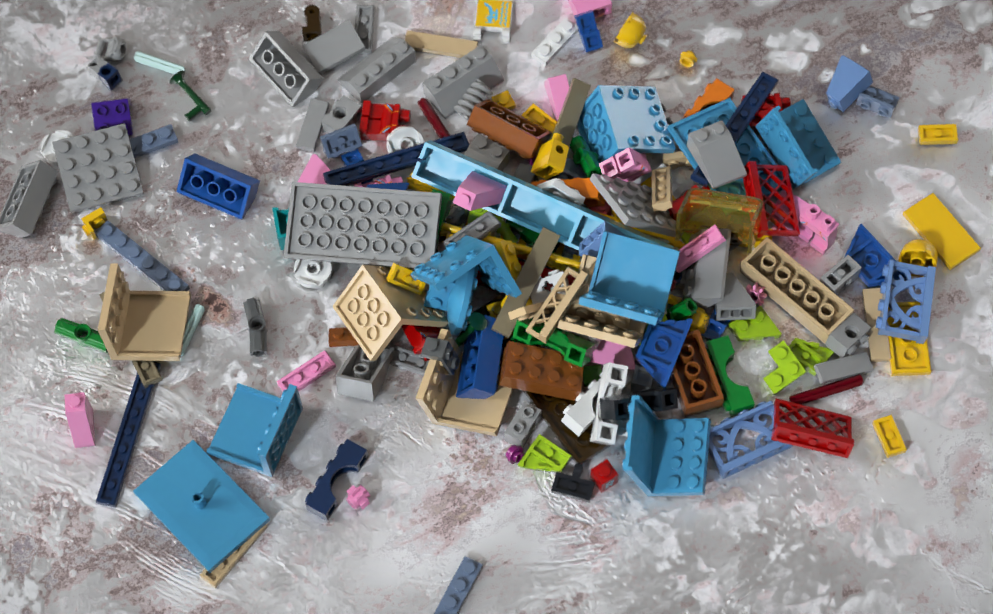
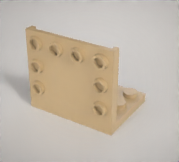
M586 254L582 255L578 273L581 270L587 273L588 281L577 298H580V296L589 291L597 257ZM568 313L567 316L559 320L558 328L635 348L642 342L647 323L631 319L629 328H620L613 324L600 323L593 319L580 318V316Z
M110 263L98 332L111 359L180 361L191 300L190 291H130L129 284L124 278V272L121 271L118 263Z
M362 265L332 307L370 361L378 359L402 325L446 327L448 320L442 310L424 306L427 294L425 287L421 295L386 281L391 267Z
M441 329L437 339L449 341L459 357V367L455 369L454 375H449L441 361L430 359L416 395V400L432 424L497 436L514 389L499 386L502 360L499 362L500 372L497 375L496 383L498 388L495 395L487 399L457 398L456 393L463 353L449 330Z

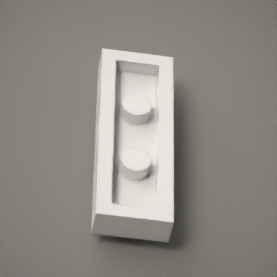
M565 17L531 53V57L546 67L579 32L577 24Z

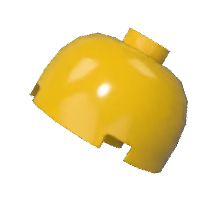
M632 11L613 42L623 48H633L638 43L642 44L647 37L644 34L646 23L639 15Z
M916 239L904 245L898 262L924 267H937L938 254L930 242ZM911 274V276L913 277H924L920 275Z

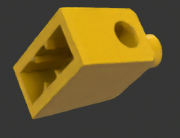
M554 133L551 140L541 145L530 172L547 180L564 171L569 147L562 143L563 135Z

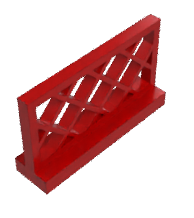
M749 161L744 166L747 176L743 177L753 237L799 236L800 230L787 165L756 164V161ZM758 170L763 171L768 177L765 180L758 175ZM775 171H782V181L773 174ZM769 178L778 184L775 189L766 182ZM762 186L771 192L768 197L762 193ZM779 187L786 191L787 196L785 198L776 191ZM772 195L781 201L778 206L770 200ZM765 203L774 209L772 214L765 210ZM783 203L789 208L790 213L788 215L780 208ZM776 212L784 218L782 223L773 217ZM769 220L778 227L776 230L768 229L767 222ZM786 220L792 225L793 230H788L783 226Z
M776 398L774 402V430L771 434V440L848 458L854 447L852 420L850 416ZM780 407L786 408L789 412L785 413ZM799 412H804L808 416L804 418ZM794 415L798 421L794 422L789 416ZM818 416L824 417L827 421L822 422ZM813 420L817 426L813 427L808 421ZM836 421L845 422L846 425L842 427ZM831 424L837 430L832 431L828 425Z

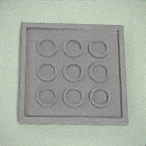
M125 123L52 142L71 213L144 195Z
M593 173L590 177V181L624 225L679 239L684 232L680 229L679 223L672 219L668 210L653 211L652 189L650 187L637 185L632 181L625 182L620 178H610L605 174Z

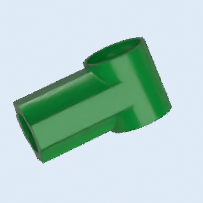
M686 298L667 309V320H686L696 314L697 304L691 298Z

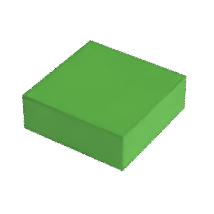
M601 364L584 366V387L589 386L594 379L598 381L601 378L599 376L602 373Z

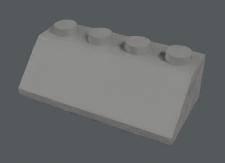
M265 31L248 58L292 107H295L312 95L324 79L280 31Z
M391 37L337 80L360 104H363L364 100H368L416 62L415 50L404 39Z
M481 44L424 81L423 93L446 119L456 112L453 107L459 105L458 101L463 99V94H468L467 89L472 88L471 84L476 82V79L492 89L503 82L504 78L493 57Z
M42 160L21 166L0 214V232L20 238L34 233L36 229L35 224L43 213L42 208L50 197L51 187L56 183L58 173L56 169Z
M700 229L690 236L689 242L707 229ZM719 229L726 241L687 268L683 300L691 298L696 302L697 307L705 310L724 299L731 238L730 229Z

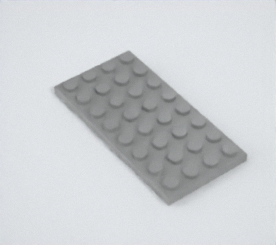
M292 182L283 257L392 267L393 263H396L403 267L414 269L417 265L428 262L430 257L436 253L442 194Z

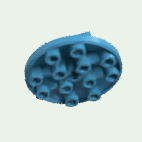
M478 265L440 291L436 287L429 285L424 306L447 311L448 325L452 335L458 336L461 331L466 330V317H469L472 311V306L469 305L473 298L472 290H476L478 279L474 278L478 273Z

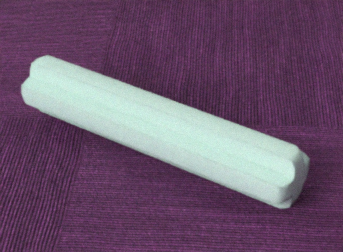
M137 51L134 55L136 62L171 74H176L181 70L185 72L186 70L182 65Z
M196 304L186 323L181 357L184 355L205 312V308L202 305Z

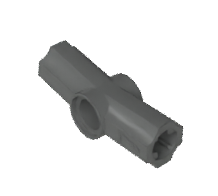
M250 298L243 302L250 333V355L262 357L267 354L268 330L260 300ZM256 325L262 326L260 329H254Z

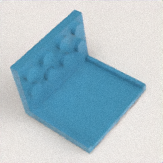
M598 85L585 101L577 127L580 136L584 138L590 150L597 153L598 163L612 156L615 157L616 154L627 148H631L639 153H673L676 150L672 136L667 130L668 123L655 86Z
M804 99L778 112L781 109L780 106L773 108L755 126L777 164L787 165L793 190L841 163Z
M604 231L589 291L580 296L578 304L657 325L664 317L681 251Z
M468 235L457 242L449 243L444 251L433 254L428 262L417 265L414 268L415 271L410 273L414 280L418 279L436 287L440 291L478 265V271L482 275L481 280L486 287H491L493 290H498L500 293L503 292L507 296L510 295L515 298L522 294L494 245Z
M238 383L224 417L206 452L208 455L273 477L303 410L298 388L295 385L289 384L288 389H285L281 398Z
M632 395L631 403L628 405L630 418L626 425L628 437L624 444L626 457L622 464L623 470L647 496L705 495L711 420L709 418L660 420L640 395Z

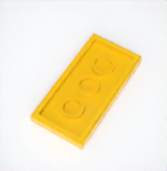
M934 193L903 212V216L919 235L935 247L938 257L949 270H952L981 250L980 246Z
M921 302L896 303L906 314L909 308L920 305ZM911 312L909 315L910 318L912 315L919 317L917 312ZM892 317L887 319L890 327L897 328L902 324L901 320L892 324L894 319ZM905 325V327L903 328L905 330L917 332L916 330L910 328L907 325ZM888 336L891 355V376L931 374L927 339L924 344H919L916 341Z

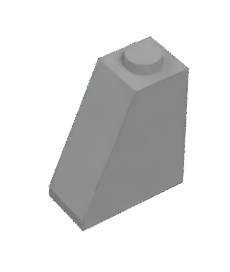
M726 273L724 299L715 304L716 321L755 319L756 303L733 273Z

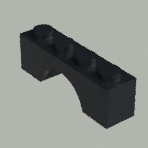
M659 387L599 399L601 418L609 420L630 418L628 405L631 403L632 395H640L652 411H666L678 408L677 389L667 387L665 389Z

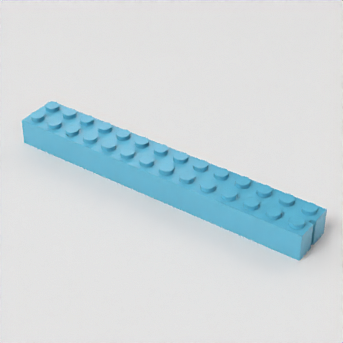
M431 140L424 143L419 156L422 160L417 161L411 176L453 196L456 195L458 187L472 171L504 184L507 187L501 203L484 207L483 209L537 233H540L544 227L560 235L558 242L578 251L579 243L604 221H607L627 237L672 249L674 247Z

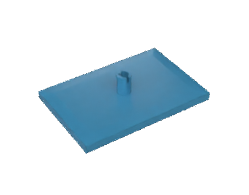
M730 98L667 127L668 132L694 170L698 164L687 148L688 134L719 121H723L726 125L737 109ZM748 126L736 144L743 165L745 166L749 161H756V164L777 165L752 128ZM758 170V175L765 180L768 175ZM775 171L773 174L782 181V171ZM743 178L715 189L709 183L708 187L713 193L712 196L726 216L748 207ZM771 178L766 181L774 189L778 185ZM764 186L761 187L762 193L768 197L771 192ZM779 187L776 191H782L783 188Z
M194 440L133 490V493L209 573L270 521V517Z

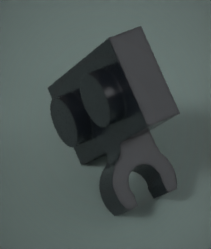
M575 463L572 476L556 472L551 493L590 503L595 482L581 479L583 465Z

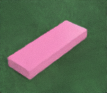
M716 224L679 249L681 252L676 267L678 273L726 241Z
M324 350L278 380L277 384L282 391L287 390L289 384L297 386L298 391L336 368V364Z

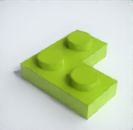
M784 340L768 351L779 366L763 378L774 395L807 373Z

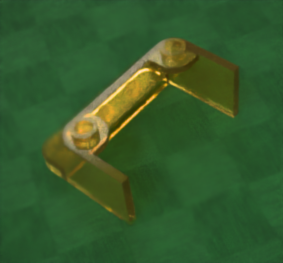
M691 188L687 191L677 212L675 241H679L683 232L695 234L700 231L701 227L710 228L716 224L719 229H730L731 232L738 233V239L742 243L748 244L747 253H751L757 240L763 201L756 197Z

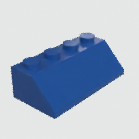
M194 153L184 160L176 192L242 220L256 198L260 180Z
M484 315L487 320V327L481 331L475 330L464 343L456 393L457 398L487 399L495 395L497 391V375L500 372L499 362L503 353L502 343L505 336L491 330L496 318Z

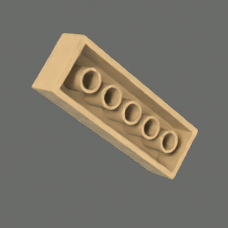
M768 237L741 261L740 272L752 283L755 284L757 282L759 286H765L764 293L768 294L771 299L824 344L830 333L854 312L853 308Z

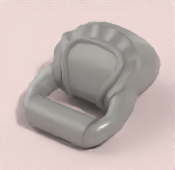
M117 37L101 39L98 41L94 56L105 61L122 60L126 53V41ZM105 43H108L106 55L102 56Z
M454 204L450 208L449 215L444 222L459 227L469 216V210Z

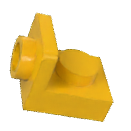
M101 207L81 218L84 224L82 229L87 236L91 235L93 240L97 238L93 229L100 228L107 221L105 212Z

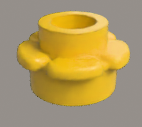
M684 51L680 54V63L685 67H692L697 62V57H695V53L692 51Z

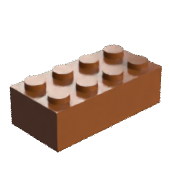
M490 99L474 105L467 126L471 127L474 132L488 136V139L503 144V147L508 150L518 152L525 159L537 156L541 145L549 140L552 133Z
M699 329L690 331L686 336L670 376L674 388L677 389V396L685 417L721 408L724 401Z
M509 341L503 351L499 386L575 401L581 393L584 366L579 367L565 361L564 356L559 351Z

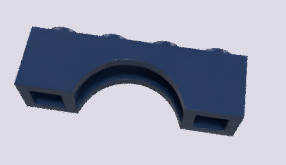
M346 439L344 444L341 443L339 445L336 457L328 462L326 466L327 471L317 479L316 488L313 492H309L305 499L307 511L325 521L329 520L338 506L337 500L332 494V486L335 480L348 472L359 473L369 457L367 449L349 439Z

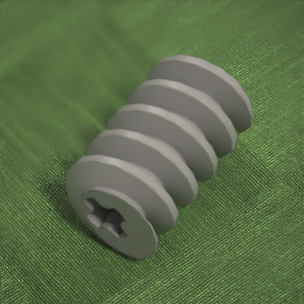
M478 79L471 84L472 88L467 89L468 94H463V99L458 101L459 105L453 107L465 119L470 117L474 105L481 103L482 99L488 100L486 94L491 96L493 94L490 88Z

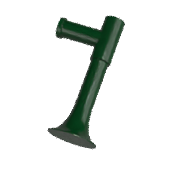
M181 70L174 74L169 83L179 85L197 105L184 115L186 119L190 121L201 111L208 115L211 109L186 83L184 79L185 72Z
M474 312L469 316L470 325L455 339L459 348L475 330L481 331L487 327V320L482 314Z

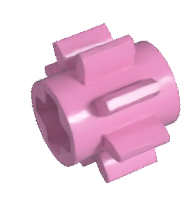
M757 282L754 286L748 284L746 286L747 293L756 304L758 303L761 306L764 303L763 299L768 295L764 293L765 286L761 287Z
M352 485L346 491L348 495L346 501L355 510L358 507L363 510L370 504L368 502L370 494L362 485L359 487Z

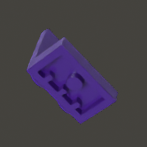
M130 98L91 103L95 131L125 123L128 136L133 135L129 108L131 105Z

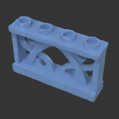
M890 259L888 264L884 265L882 276H885V280L881 283L880 293H883V296L878 304V310L881 312L880 317H877L876 320L878 335L912 340L919 344L925 343L929 333L936 267L918 266L894 261L893 259ZM895 271L903 272L907 277V281H904L903 276L900 274L898 275L900 280H895L893 273ZM911 274L920 275L924 277L912 279ZM915 286V290L920 289L921 294H916L913 287ZM908 289L911 297L921 303L909 308L905 314L894 298L900 292ZM911 312H917L919 317L912 315L910 318L909 315ZM892 317L894 319L892 324L897 323L899 320L902 321V324L897 328L890 327L887 319ZM905 325H907L910 328L916 330L917 332L905 330L903 328L905 327Z
M763 401L752 410H743L738 416L732 419L728 417L715 427L711 425L708 451L722 479L793 447L790 444L771 440L772 430L774 429V404L772 401L767 403ZM764 414L771 416L772 424L768 428L764 427L767 419L760 421L759 416ZM740 429L760 433L755 442L756 450L751 451L746 446L734 445L735 438ZM722 435L724 439L717 442L722 445L727 444V446L723 448L717 447L713 444L712 439ZM764 436H765L766 438H764L763 441H767V443H768V444L765 445V446H763V445L760 444V440H761ZM733 450H742L744 455L739 457L737 455L739 451L733 453ZM726 452V464L723 463L718 453Z

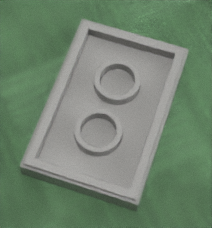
M350 20L302 45L313 67L320 75L366 50Z

